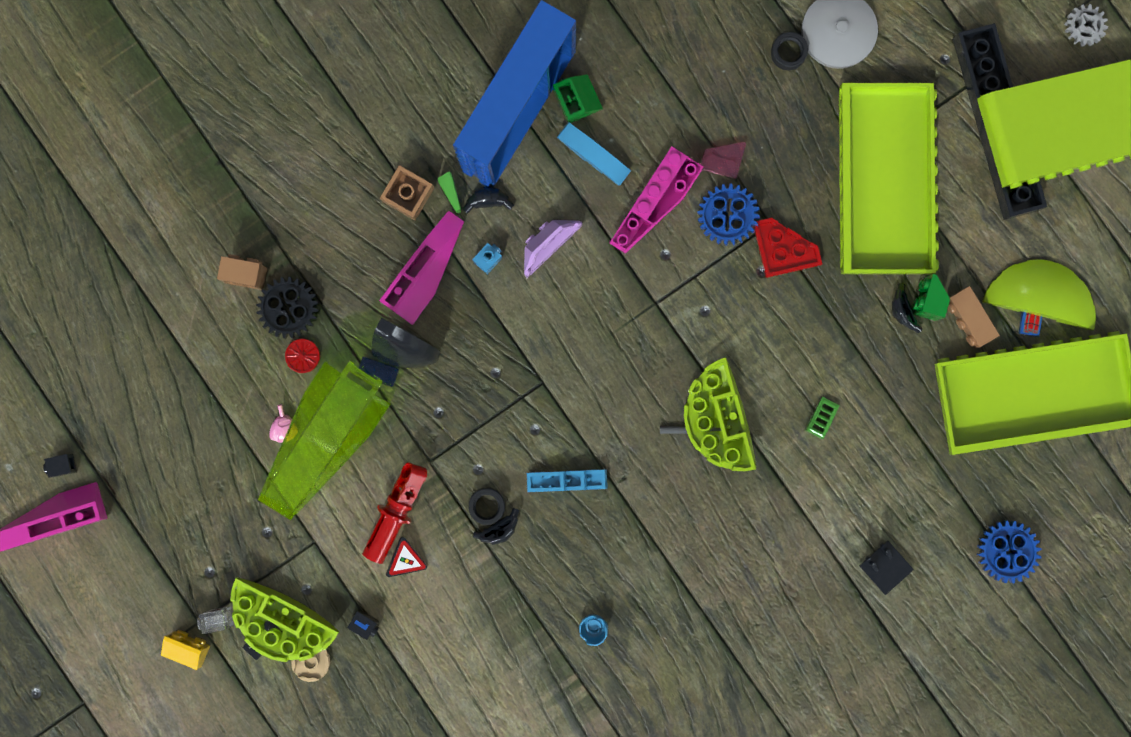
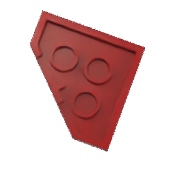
M773 218L756 221L758 226H753L766 278L823 265L819 248L816 244L804 239L801 235L778 223Z

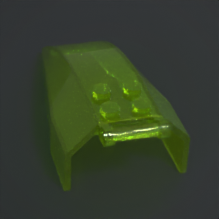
M325 360L303 394L259 495L258 501L289 520L310 501L369 438L391 404V401L388 399L386 401L375 395L383 381L380 379L376 380L354 366L355 363L350 360L341 373ZM351 372L372 386L371 390L369 391L347 377V374Z

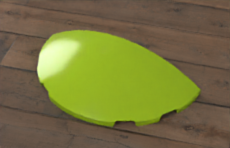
M1027 260L1026 262L1008 267L1002 271V274L996 280L991 282L983 297L982 303L1054 319L1056 322L1092 331L1095 329V306L1087 286L1072 270L1053 261Z
M725 357L707 366L705 371L690 386L687 403L684 405L686 431L695 449L700 451L706 457V460L712 464L731 469L732 471L756 470L755 455L745 411L731 368ZM713 427H716V428H721L722 431H710V430H712Z
M238 577L234 581L230 601L233 602L232 618L234 624L245 636L244 641L256 652L269 659L287 662L288 660L304 661L313 658L317 653L325 650L340 632L326 619L307 606L278 591ZM268 620L274 623L279 629L271 628L270 630L266 631L264 629V623Z

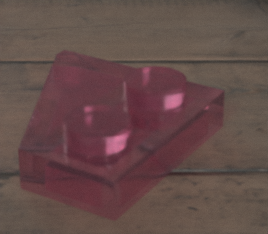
M742 142L705 149L701 165L704 167L702 170L736 179L746 143Z

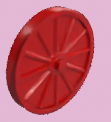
M297 339L287 347L285 360L293 371L308 373L318 365L320 352L312 341Z

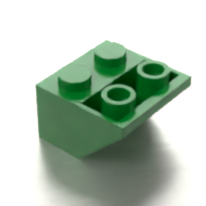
M588 74L570 77L553 84L554 94L567 123H573L603 110Z
M932 274L920 281L918 286L920 293L919 297L914 300L913 309H915L914 315L937 321L945 318L950 298L938 276Z

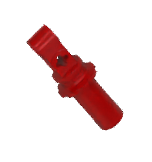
M409 462L403 466L391 494L387 497L386 505L379 504L377 506L381 516L362 553L364 557L375 563L383 564L402 524L411 523L410 517L407 514L412 510L414 500L417 498L418 492L427 478L426 468Z

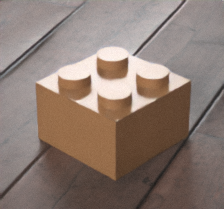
M399 165L380 199L383 203L416 221L433 192L434 186Z
M228 254V257L221 256L217 279L226 284L262 290L264 288L267 268L257 259L247 258V261H244L239 256Z

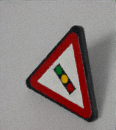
M401 537L386 572L387 577L427 569L425 562L405 537Z

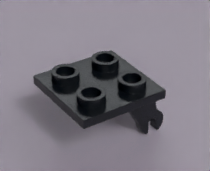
M888 540L885 543H881L879 545L880 548L871 556L867 555L865 557L866 560L859 565L884 595L889 593L914 570Z

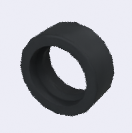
M795 32L782 33L776 38L771 47L772 61L782 70L790 71L797 69L803 64L808 55L806 40ZM784 41H794L799 45L801 52L797 60L786 62L781 59L778 49Z
M483 488L471 496L469 512L476 522L490 525L497 522L503 516L505 501L497 490ZM483 495H491L498 502L497 513L492 517L484 518L476 511V502Z

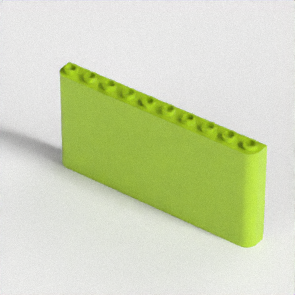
M1131 60L998 90L977 98L1002 188L1010 186L1011 189L1022 186L1023 182H1027L1029 185L1039 182V178L1044 177L1045 180L1056 178V174L1062 173V176L1074 173L1076 169L1082 172L1091 169L1092 165H1096V168L1108 165V161L1113 160V163L1124 161L1125 157L1128 156L1131 159Z
M842 83L840 85L839 185L841 274H935L938 271L939 261L936 259V252L939 248L938 240H936L938 221H935V214L938 212V203L935 202V195L938 193V184L935 183L938 166L935 164V157H937L938 149L937 145H935L937 127H934V119L937 118V108H934L937 90L934 89V83Z
M1120 331L1107 333L1108 337L1102 338L1101 334L1090 335L1089 340H1082V337L1071 338L1070 343H1063V340L1052 341L1050 346H1044V343L1033 344L1031 349H1025V346L1014 347L1012 352L1000 349L995 350L993 355L981 352L975 353L976 357L974 358L962 355L956 356L957 360L950 361L949 358L938 359V363L934 365L949 454L955 455L1131 427V353L1127 334L1120 335Z

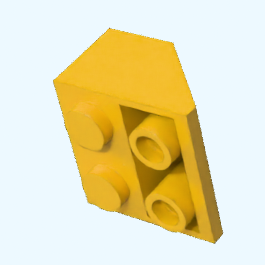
M177 630V632L174 631L164 636L161 656L198 670L203 665L210 645L206 644V641L201 638L195 637L193 639L188 637V633Z

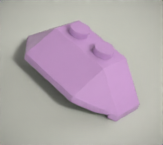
M552 220L550 223L545 222L539 228L540 232L536 236H530L525 242L527 244L525 246L524 260L525 277L528 278L579 230L582 227V222L578 220Z

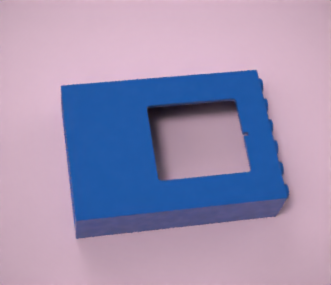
M543 0L538 4L453 144L456 157L461 165V169H463L462 172L470 177L476 176L479 182L487 187L489 185L494 187L553 91V84L559 81L576 53V20Z

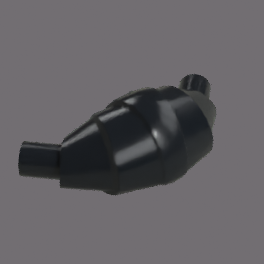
M485 186L474 191L467 199L468 203L462 210L468 214L473 207L477 209L502 207L503 205L511 210L514 204L508 200L509 197L500 191L499 188Z
M899 283L892 301V315L900 324L910 330H914L916 333H920L922 327L917 324V319L908 301L907 294L905 293L906 285Z
M513 508L510 516H506L491 527L484 529L483 532L474 531L473 537L480 539L481 542L492 545L506 542L515 533L520 510Z

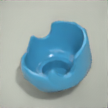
M590 614L586 616L579 625L580 637L589 646L600 645L608 635L606 621L599 615Z

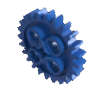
M730 183L727 189L722 184V190L715 187V193L708 191L710 197L703 196L706 203H700L699 206L703 210L697 212L698 215L703 216L698 219V222L703 223L700 226L701 230L707 229L704 232L705 236L711 234V241L717 238V244L719 245L723 240L725 246L728 245L729 241L734 246L737 239L740 243H743V236L749 239L748 232H755L752 226H758V223L754 220L760 219V215L755 214L760 211L759 207H753L757 204V200H751L753 194L746 195L748 192L746 188L741 192L740 185L734 189L732 183ZM731 198L730 211L732 215L729 216V231H726L727 218L725 215L728 214V200ZM724 201L725 205L723 208L717 209L715 207L717 202ZM742 202L744 207L741 210L734 209L736 203ZM716 220H722L723 225L716 228L713 226ZM735 221L742 222L740 228L735 229L732 227Z
M1004 520L1003 526L1000 522H996V528L989 526L990 533L983 531L986 538H979L983 545H977L978 548L982 549V552L977 553V555L983 558L978 561L980 564H985L982 570H990L988 576L992 577L995 575L994 580L997 581L1002 577L1003 583H1007L1009 578L1010 583L1014 584L1015 578L1019 582H1022V576L1029 578L1028 571L1035 573L1032 567L1033 565L1039 566L1035 560L1041 558L1040 555H1037V552L1041 551L1042 548L1036 547V544L1040 541L1033 540L1036 534H1029L1030 527L1023 529V523L1017 525L1016 521H1011L1009 525V522ZM1017 536L1021 538V543L1019 546H1016L1014 544V540ZM998 538L1002 540V545L999 548L995 546V541ZM1012 549V553H1009V555H1007L1006 551ZM1022 556L1023 563L1018 566L1016 563L1017 557ZM1002 557L1004 564L1002 567H998L997 560Z

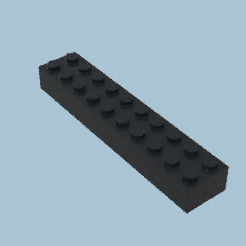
M993 23L959 32L952 40L1003 220L1040 211L1047 207L1040 181L1029 185L1027 182H1023L1022 186L1011 189L1010 186L1002 188L977 98L987 93L1013 87L996 24Z

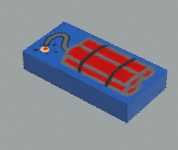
M1022 312L1018 334L1039 337L1042 316Z

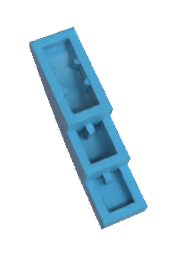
M569 122L557 136L561 142L580 158L587 161L618 186L622 184L631 172L617 158Z
M607 469L527 473V492L608 489Z

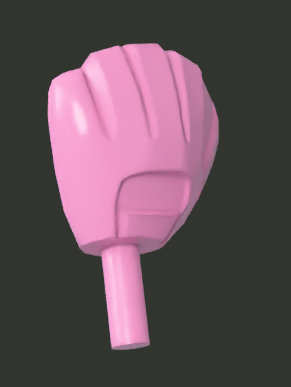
M279 404L280 416L272 423L269 436L271 440L284 443L293 440L299 433V430L291 417L284 414L282 404Z

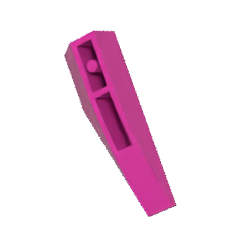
M671 146L609 244L626 254L684 199L704 167Z
M448 211L412 255L379 301L413 325L436 294L464 221Z
M94 482L59 493L0 529V552L108 519L98 483Z

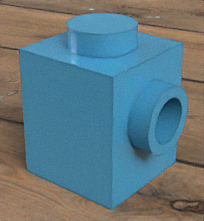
M487 243L472 261L488 275L502 259L500 254L502 251L495 244L491 246Z

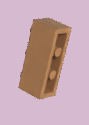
M970 286L949 297L948 310L951 314L954 313L957 318L956 323L966 333V340L971 347L980 348L1000 336Z

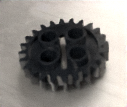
M281 277L280 283L274 279V286L267 284L268 291L261 290L264 297L258 296V299L262 301L256 304V306L261 308L256 314L262 315L258 321L265 322L263 325L264 329L270 327L268 333L272 334L276 331L275 337H279L281 333L284 339H287L288 334L294 339L295 333L301 337V330L309 332L307 326H314L311 320L318 319L313 315L319 312L318 309L314 308L319 302L313 301L317 295L310 294L313 289L311 287L305 289L307 283L303 282L300 285V279L298 278L294 283L292 277H289L287 282ZM296 291V298L289 300V292ZM281 292L283 293L285 302L288 305L292 306L289 308V310L296 321L295 323H292V319L289 312L284 310L286 308V305L280 296ZM277 298L279 305L276 308H272L271 301ZM304 308V315L298 318L296 316L297 309ZM281 316H286L287 323L281 326L279 324V318Z

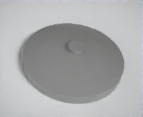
M816 0L809 7L803 18L801 36L806 40L808 53L814 60L830 68L843 69L860 63L869 55L877 40L878 24L873 10L864 0Z

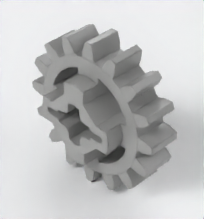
M1083 4L1078 8H1074L1072 13L1067 15L1069 20L1064 25L1069 26V28L1065 30V33L1070 32L1071 35L1068 39L1074 38V44L1081 42V47L1085 46L1086 43L1088 46H1092L1094 42L1098 43L1101 40L1100 38L1106 35L1104 31L1108 29V26L1104 25V23L1108 19L1102 18L1104 12L1098 13L1099 7L1092 9V5L1089 4L1085 8Z

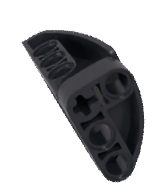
M381 318L374 331L371 345L372 355L385 363L400 368H421L435 364L439 359L440 351L383 318Z

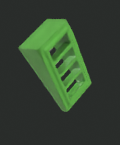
M449 171L437 180L455 212L459 214L461 213V206L453 176Z
M822 397L805 431L820 439H824L840 405ZM823 404L833 408L832 411L823 408ZM820 410L828 414L829 417L826 418L825 416L819 414ZM817 417L826 421L825 425L816 421ZM815 424L823 428L822 431L813 428V425Z

